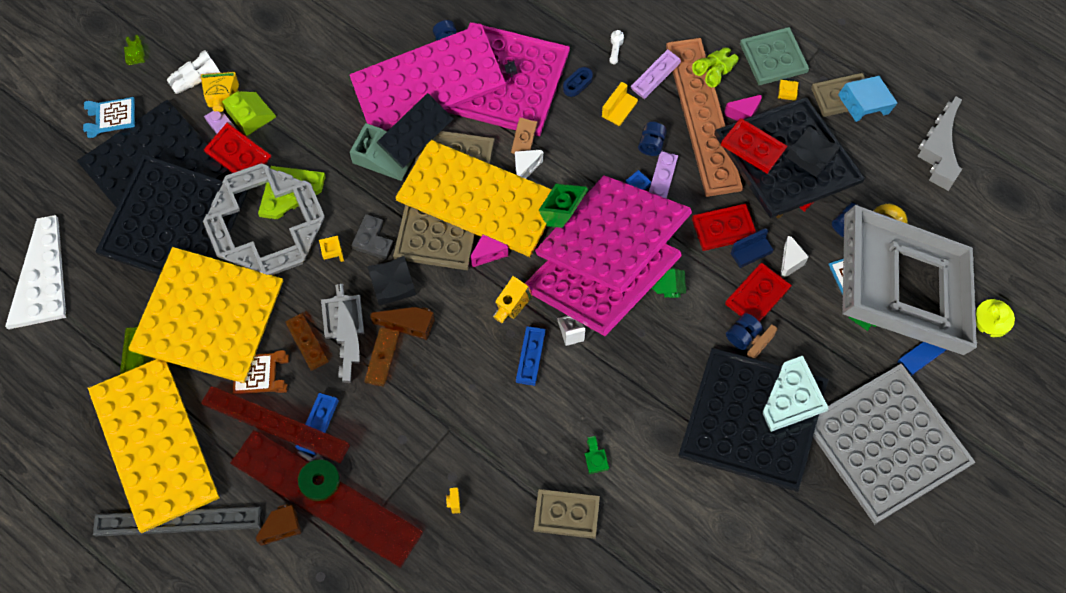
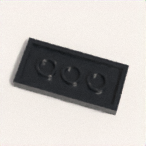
M427 93L376 143L403 169L453 118Z

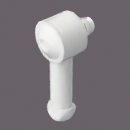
M619 30L611 34L613 46L609 60L613 65L618 62L619 47L624 42V34Z

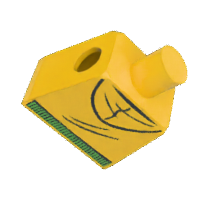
M235 72L201 74L203 93L207 106L213 107V111L222 112L224 110L222 101L237 92L239 87Z
M512 276L495 302L498 310L493 317L500 323H503L507 316L512 319L516 318L532 298L529 286Z

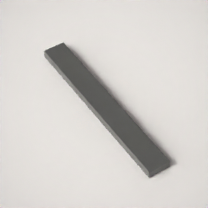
M259 506L196 509L144 533L139 532L133 513L95 514L93 535L116 536L260 529L262 508Z

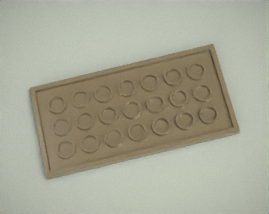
M441 131L433 139L437 143L490 164L494 138ZM424 148L417 154L415 163L417 162ZM405 205L393 257L395 260L405 256V260L408 262L468 270L475 234Z

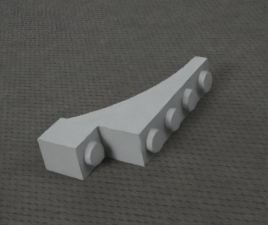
M955 97L952 102L948 101L943 109L945 114L939 115L935 121L937 124L936 128L931 127L927 134L928 140L924 139L918 148L921 150L918 157L933 165L930 170L932 176L929 181L949 191L962 170L958 166L952 142L954 117L962 101L958 97Z

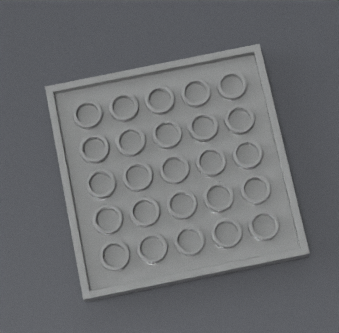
M902 364L829 405L828 411L819 414L813 438L874 525L975 463Z

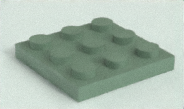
M790 27L745 38L740 41L741 48L758 85L805 74L809 71V67Z

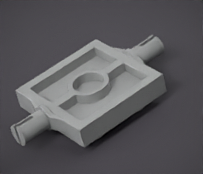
M344 284L335 285L337 296L321 300L326 339L333 338V327L337 326L338 319H334V309L339 306V302H343L348 309L357 335L364 334L360 295H344Z

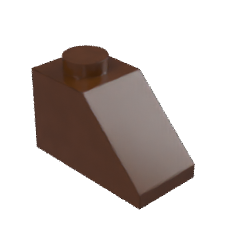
M281 505L277 507V510L271 511L256 536V541L260 546L301 534L294 507L292 505Z

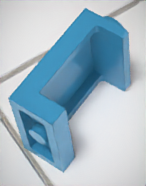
M880 76L846 83L838 94L856 122L860 121L864 115L881 111L883 116L888 115L897 104Z

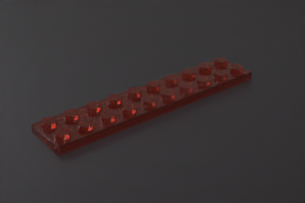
M253 430L230 462L232 466L397 567H402L423 534L422 530L342 482L339 483L337 491L329 496L328 499L322 501L308 499L302 494L298 486V476L300 470L309 462ZM321 475L316 476L313 483L315 485L322 484L324 477Z

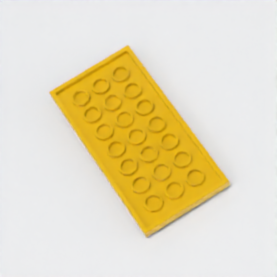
M431 140L425 146L399 190L396 201L478 236L486 235L506 244L511 250L531 257L547 227V223L544 222L539 209L552 189Z
M153 360L88 388L140 533H144L220 498L166 361Z

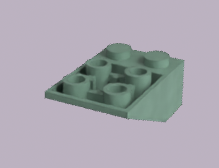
M365 123L350 150L352 163L402 181L413 159L402 169L376 143L386 131Z

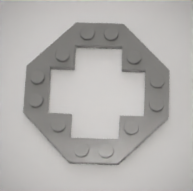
M262 163L226 175L208 214H206L203 220L217 257L266 275H275L302 265L324 220V213L311 183L295 179L289 174L273 170ZM269 182L275 198L294 193L306 222L289 228L295 243L294 246L260 258L254 242L234 247L222 217L240 211L234 194Z

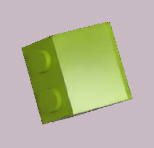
M237 91L222 101L227 114L246 136L276 118L275 114L256 92Z

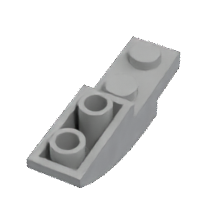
M339 302V306L334 309V319H338L337 326L333 327V338H337L338 344H344V346H340V358L344 359L343 366H339V378H342L343 383H351L352 364H360L359 342L353 319L344 303Z

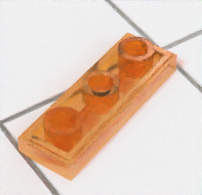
M303 313L285 321L311 371L328 363V359Z
M380 327L364 380L365 383L385 386L400 334L399 331Z

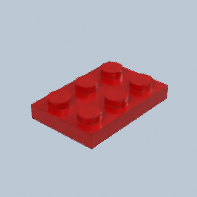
M742 118L739 119L721 142V146L767 174L788 147Z
M228 123L222 127L204 149L206 154L232 173L261 163L265 165L271 158L270 154Z
M746 204L692 216L702 251L732 245L756 233Z
M761 262L726 300L725 305L739 316L748 313L761 322L790 290L792 285Z

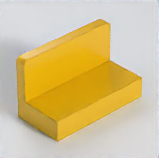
M623 82L619 84L602 107V117L618 126H621L638 103L637 98L627 93L628 85Z

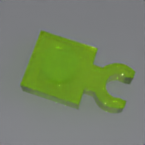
M135 35V41H131L129 36L126 37L128 47H124L127 65L145 62L144 48L138 35Z

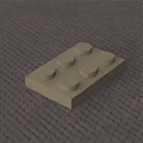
M863 73L812 84L811 89L823 117L848 112L838 94L846 83L865 79Z
M538 489L534 532L595 539L600 496Z

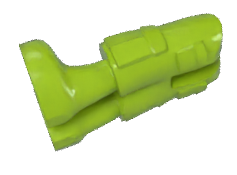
M723 48L720 51L711 53L707 58L696 60L692 65V70L697 76L707 72L705 82L709 87L713 88L720 84L721 75L730 72L739 58L736 54L728 58L731 50Z

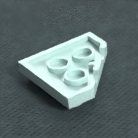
M803 356L784 362L763 410V416L771 432L828 411V406Z

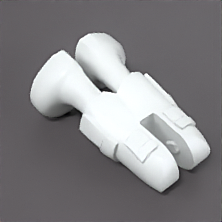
M204 50L194 62L188 61L178 71L176 70L168 77L167 82L175 94H179L202 83L201 74L220 73V71Z

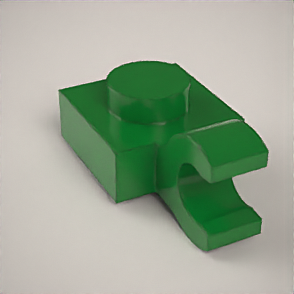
M596 436L587 437L590 452L585 453L584 456L588 473L594 474L608 471L609 466L605 450H598Z

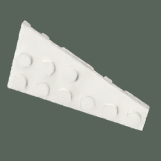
M56 215L38 218L6 322L5 327L7 329L66 318L59 220Z

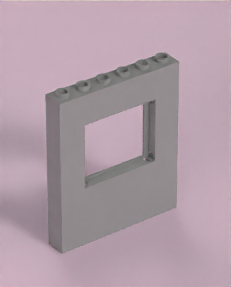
M855 205L844 214L842 314L961 355L969 353L977 348L973 248ZM899 253L939 267L940 316L899 302Z

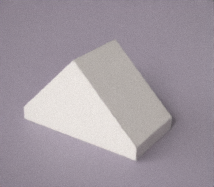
M543 151L515 152L516 175L526 179L543 162Z
M790 236L787 237L784 245L781 278H785L803 267L808 259L807 254Z
M570 316L557 318L566 346L584 341L585 327L582 323Z

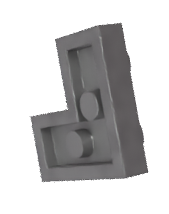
M365 214L351 245L352 249L387 260L394 243L393 240L378 236L383 220Z

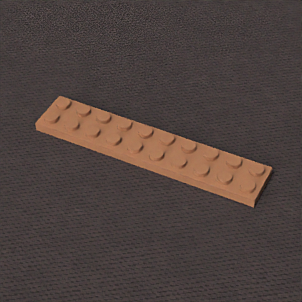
M701 38L669 42L666 44V49L681 60V63L673 70V75L705 195L709 197L741 192L743 187L738 169L714 135L716 129L725 127L715 87L712 88L706 84L705 77L707 72L697 76L692 70V65L696 60L706 58Z

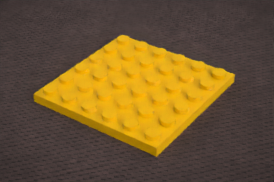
M172 247L131 341L129 350L245 383L283 284V279Z

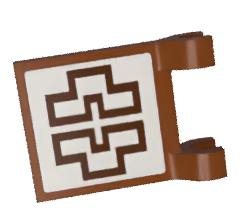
M280 350L271 354L255 355L245 383L233 381V394L287 392V384H284V380L275 381L276 362L289 363V355L286 354V351Z

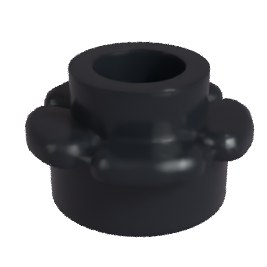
M507 60L508 64H504L506 74H510L513 77V75L518 74L515 61Z

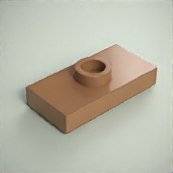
M519 118L511 150L512 154L518 151H531L538 122Z
M771 324L762 336L757 335L752 342L753 347L748 351L746 357L756 359L775 336L777 328Z

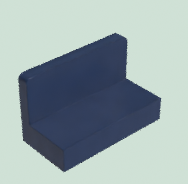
M766 228L733 244L731 255L739 268L773 253V248L766 239L768 233Z

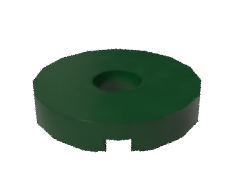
M322 459L307 463L300 470L298 476V486L302 494L314 501L328 499L329 496L337 491L340 483L339 473L335 466L329 461ZM316 476H323L324 482L322 484L315 485L313 483Z

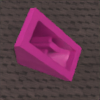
M761 95L727 103L724 112L725 116L739 121L740 118L747 119L754 116L760 106Z
M482 235L471 254L472 267L508 257V247L502 242Z

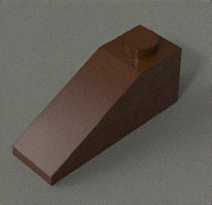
M417 307L373 312L371 314L372 323L424 340L428 339L435 321L434 313L425 307L421 309Z

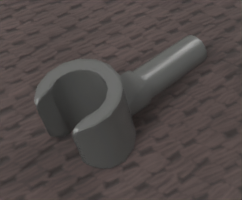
M300 450L297 452V455L309 462L323 460L318 453L312 458Z

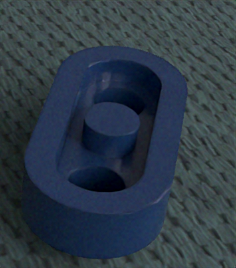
M586 67L577 69L564 81V94L569 97H575L592 82V71Z

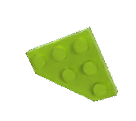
M271 166L273 170L282 171L293 176L295 179L311 183L315 195L322 192L326 177L325 173ZM268 182L265 186L258 214L259 217L279 219L284 216L285 212L292 208L294 210L299 205L293 192L275 198Z

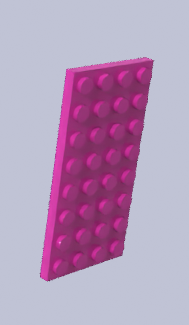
M482 24L349 74L367 124L381 128L386 132L427 93L444 110L506 87Z

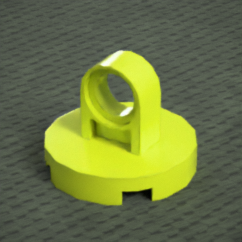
M996 299L986 300L977 307L975 312L977 328L982 333L990 334L991 337H1001L1007 334L1014 326V313L1003 301Z

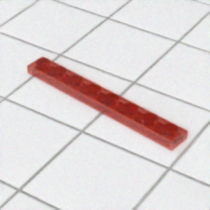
M213 386L210 387L201 402L205 407L339 463L342 462L350 447V444L346 441Z

